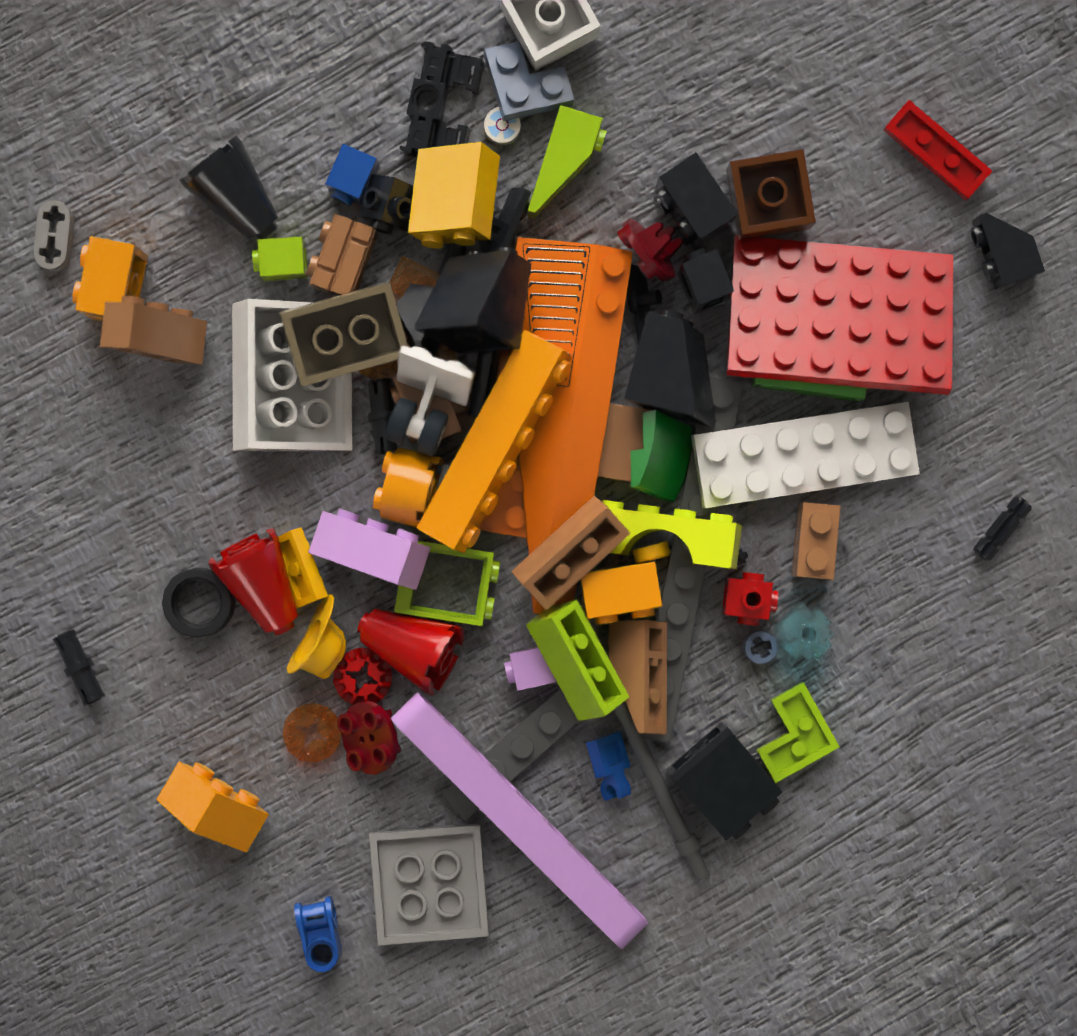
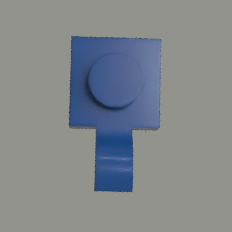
M621 731L608 733L586 742L595 777H604L600 786L603 799L607 801L615 797L620 799L630 795L631 787L623 770L630 767V762Z

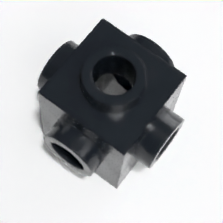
M372 174L367 191L363 196L359 217L372 222L371 227L384 234L392 235L393 230L408 232L414 186L396 177Z

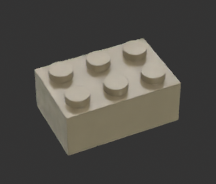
M387 282L279 312L298 381L302 387L398 360L402 346L408 347L392 287Z

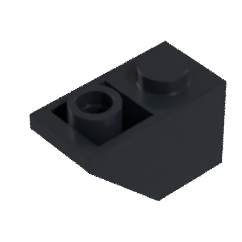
M988 213L981 214L972 221L973 227L970 228L972 241L976 248L981 247L985 262H982L983 273L988 283L993 282L995 290L1036 277L1045 272L1032 235Z

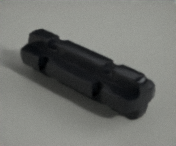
M1016 496L1007 505L1008 510L1003 511L985 533L986 538H981L974 546L973 550L980 558L986 561L991 560L999 551L997 547L1003 546L1019 526V519H1024L1031 511L1032 506L1022 497Z

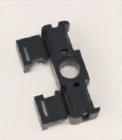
M428 41L421 44L422 49L426 53L420 79L414 78L406 114L412 120L406 147L400 146V150L404 155L417 158L418 151L415 150L456 145L459 131H461L459 144L468 143L471 131L468 126L458 124L457 129L446 127L447 123L442 122L449 90L446 84H449V87L454 88L455 84L466 85V90L478 95L485 64L482 58L455 54L452 47L441 44V47L435 46L433 42ZM472 66H474L472 82L469 84ZM425 92H433L437 95V103L430 110H423L418 106V99Z

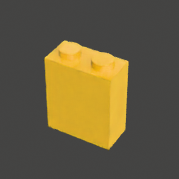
M482 142L418 149L408 233L420 240L423 246L433 249L442 248L444 244L450 243L472 246L475 244V241L490 240L500 155Z

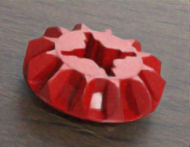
M356 648L345 653L334 669L333 684L339 696L351 705L362 701L379 702L388 693L392 683L390 665L369 648ZM369 662L367 666L368 675L373 677V680L378 681V683H365L359 689V692H356L357 680L352 675L347 674V672H359L365 666V663Z

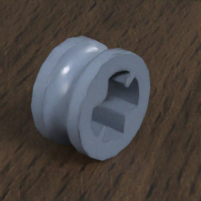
M752 631L743 640V653L747 659L754 663H768L777 654V642L768 632ZM757 637L761 641L769 642V649L765 648L768 653L763 657L758 653H751L750 647L755 646L752 641Z

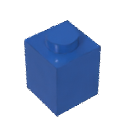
M342 144L325 183L328 190L332 192L331 198L348 206H351L353 201L362 205L363 196L367 191L371 175H375L379 168L377 158Z

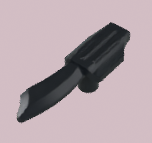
M631 264L627 301L630 306V313L635 314V327L639 346L645 324L643 313L650 311V306L661 304L662 295L658 289L648 291L647 280L642 275L639 266Z

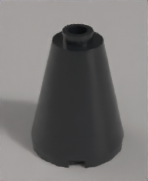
M236 135L228 141L231 146L227 144L222 149H217L179 181L185 189L246 238L251 240L256 236L258 239H264L277 229L273 222L279 217L242 141Z

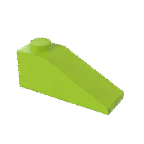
M560 105L530 201L528 217L535 219L591 161L594 150L601 152L607 133L606 130L601 129L603 118Z

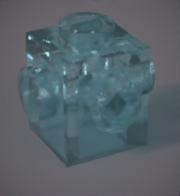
M797 602L772 628L784 639L780 646L795 660L799 656L808 661L812 656L816 660L819 659L831 647L832 644L828 640L834 635L828 628L832 622L818 608L811 612L802 602ZM807 627L810 635L806 640H803L802 631Z

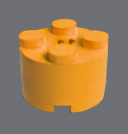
M402 447L397 448L395 453L387 451L382 465V473H386L383 488H377L373 499V509L380 510L381 519L417 528L436 493L440 477L437 474V465L443 466L444 458L429 456Z

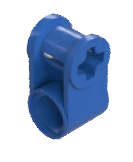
M332 896L325 897L323 902L304 906L301 903H295V920L301 936L307 965L317 972L331 970L342 954L337 914ZM321 914H323V916L314 917V918H309V917H311V916H316V915H321ZM318 944L328 945L333 952L332 960L328 962L319 961L314 954L315 946Z

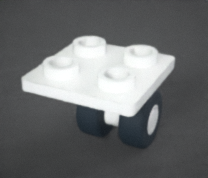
M402 346L399 353L397 381L424 391L417 415L415 414L417 409L416 402L403 397L397 401L386 429V439L402 444L407 435L419 439L417 444L419 452L434 456L443 438L449 417L446 413L433 409L426 418L433 398L436 395L466 406L470 397L474 373L469 371L460 362L452 360L445 362L434 358L430 352L423 348Z

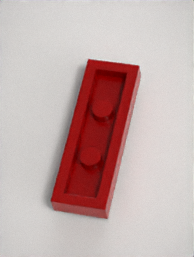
M910 100L904 104L883 129L884 132L965 201L972 196L992 172L987 165Z

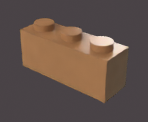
M122 296L121 302L105 301L100 347L171 363L202 365L207 321L193 318V311L171 308V312H169V305L147 302L144 305V298L134 296Z
M593 496L511 572L547 610L631 533L606 505L596 496Z

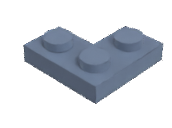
M520 41L484 49L483 57L503 121L557 110L560 108V105L565 107L573 106L575 99L565 67L529 74Z

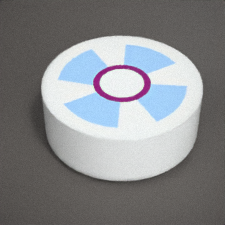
M499 107L492 109L484 121V130L487 138L497 145L511 144L520 134V118L503 121Z

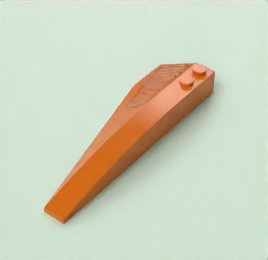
M516 238L515 250L518 252V255L532 263L522 334L524 330H527L563 349L572 356L569 361L571 368L566 379L562 383H557L551 394L553 401L549 410L544 416H539L533 427L535 434L531 443L526 449H521L518 455L520 475L522 474L523 508H525V534L529 555L594 496L611 400L633 251L597 244ZM514 349L509 350V356H511ZM577 583L553 605L574 600ZM531 594L532 612L540 614L546 609Z

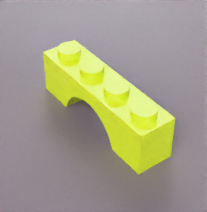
M602 500V503L609 508L631 533L610 552L611 554L628 556L634 545L644 536L657 531H670L685 542L690 550L694 564L737 570L742 525L732 523L733 516L711 513L710 520L697 519L696 511L674 509V515L659 514L660 507L638 504L637 511L624 510L623 502Z

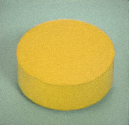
M668 541L632 550L635 563L638 564L666 557L671 553Z

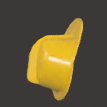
M328 594L327 597L323 598L317 607L303 639L288 662L287 673L293 674L301 669L326 679L342 660L346 650V640L343 631L330 618L334 605L333 594Z

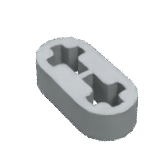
M49 200L39 208L34 242V258L36 262L44 269L52 272L60 271L68 265L71 257L74 214L72 210L58 200ZM55 209H58L59 213L64 215L65 218L64 221L57 222L56 233H53V223L47 220L48 215H53ZM52 239H55V249L60 251L61 255L60 257H55L53 263H50L49 259L44 257L43 254L44 251L51 250Z

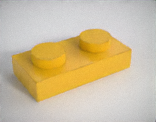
M302 527L278 536L296 609L327 597L328 594L313 555L308 553L310 545Z

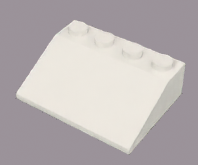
M245 299L232 304L233 451H352V373L302 387L298 381L279 312L314 302Z

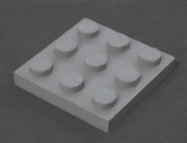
M480 823L369 833L378 946L489 936Z

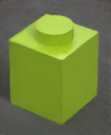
M302 236L257 239L258 250H252V263L254 272H260V277L264 281L308 278L306 276L308 269L306 242Z

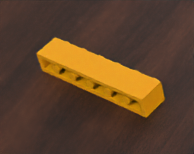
M524 330L520 349L513 350L417 526L418 530L459 552L465 553L467 548L474 546L480 536L481 529L479 526L485 515L492 513L498 503L499 496L497 493L503 482H508L516 470L517 463L515 460L521 449H526L534 437V425L539 416H544L549 410L553 401L552 392L557 383H562L566 379L571 368V363H569L572 358L571 355L550 342Z

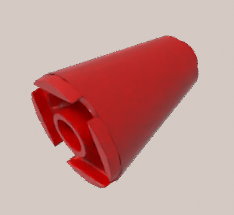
M267 529L268 537L260 539L257 533L248 536L220 552L222 560L216 562L212 557L208 564L214 574L264 632H274L275 636L295 626L293 621L298 617L278 535L275 529Z
M374 609L371 613L366 612L362 616L357 628V632L360 633V641L422 692L430 696L434 695L433 688L439 691L449 678L459 657L454 654L455 645L457 643L462 646L464 641V630L457 625L381 609Z

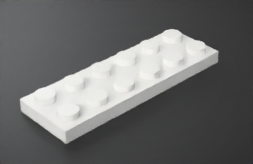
M909 402L691 435L702 509L920 474Z

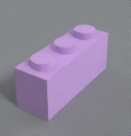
M338 509L337 515L322 511L308 553L394 584L417 590L431 547L417 543L419 535L401 529L397 530L396 535L387 533L389 525L369 518L366 525L358 523L360 515Z

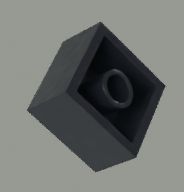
M697 152L658 177L654 190L657 195L653 197L654 201L665 216L669 213L677 223L675 227L676 234L684 240L685 246L691 244L693 249L697 250L730 228L738 216V213Z

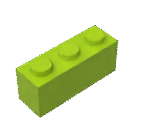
M577 599L552 605L526 623L530 634L578 721L604 717L629 698L624 685Z

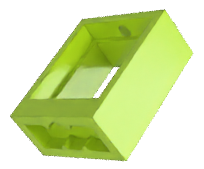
M418 541L417 543L431 547L430 552L484 561L476 613L473 615L413 605L415 590L398 585L394 612L483 626L484 619L491 620L495 598L488 597L490 582H498L501 561L494 560L495 553L467 549L463 553L453 550L446 545Z

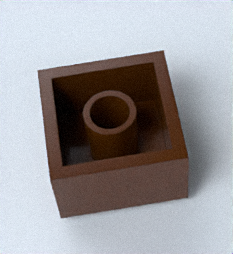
M804 149L729 162L726 173L732 206L738 213L735 219V226L739 240L810 230L816 223Z

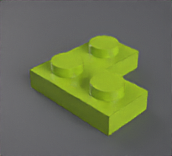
M800 682L770 699L788 732L756 749L775 783L840 747L804 682Z

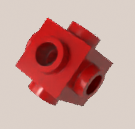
M742 572V579L725 578L721 614L738 616L737 624L759 626L760 619L769 620L770 612L776 613L778 591L772 590L773 583L764 582L765 574ZM750 592L755 595V602L751 606L746 602V596Z

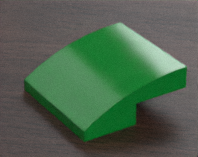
M657 410L643 412V449L630 451L631 487L663 501L674 502L681 489L688 468L692 427Z

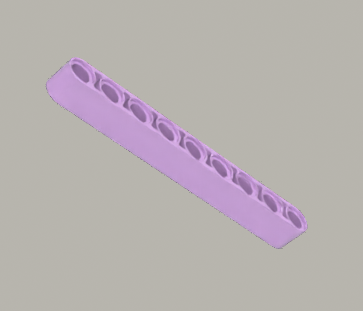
M417 692L391 717L393 723L619 948L623 949L649 923L422 694Z

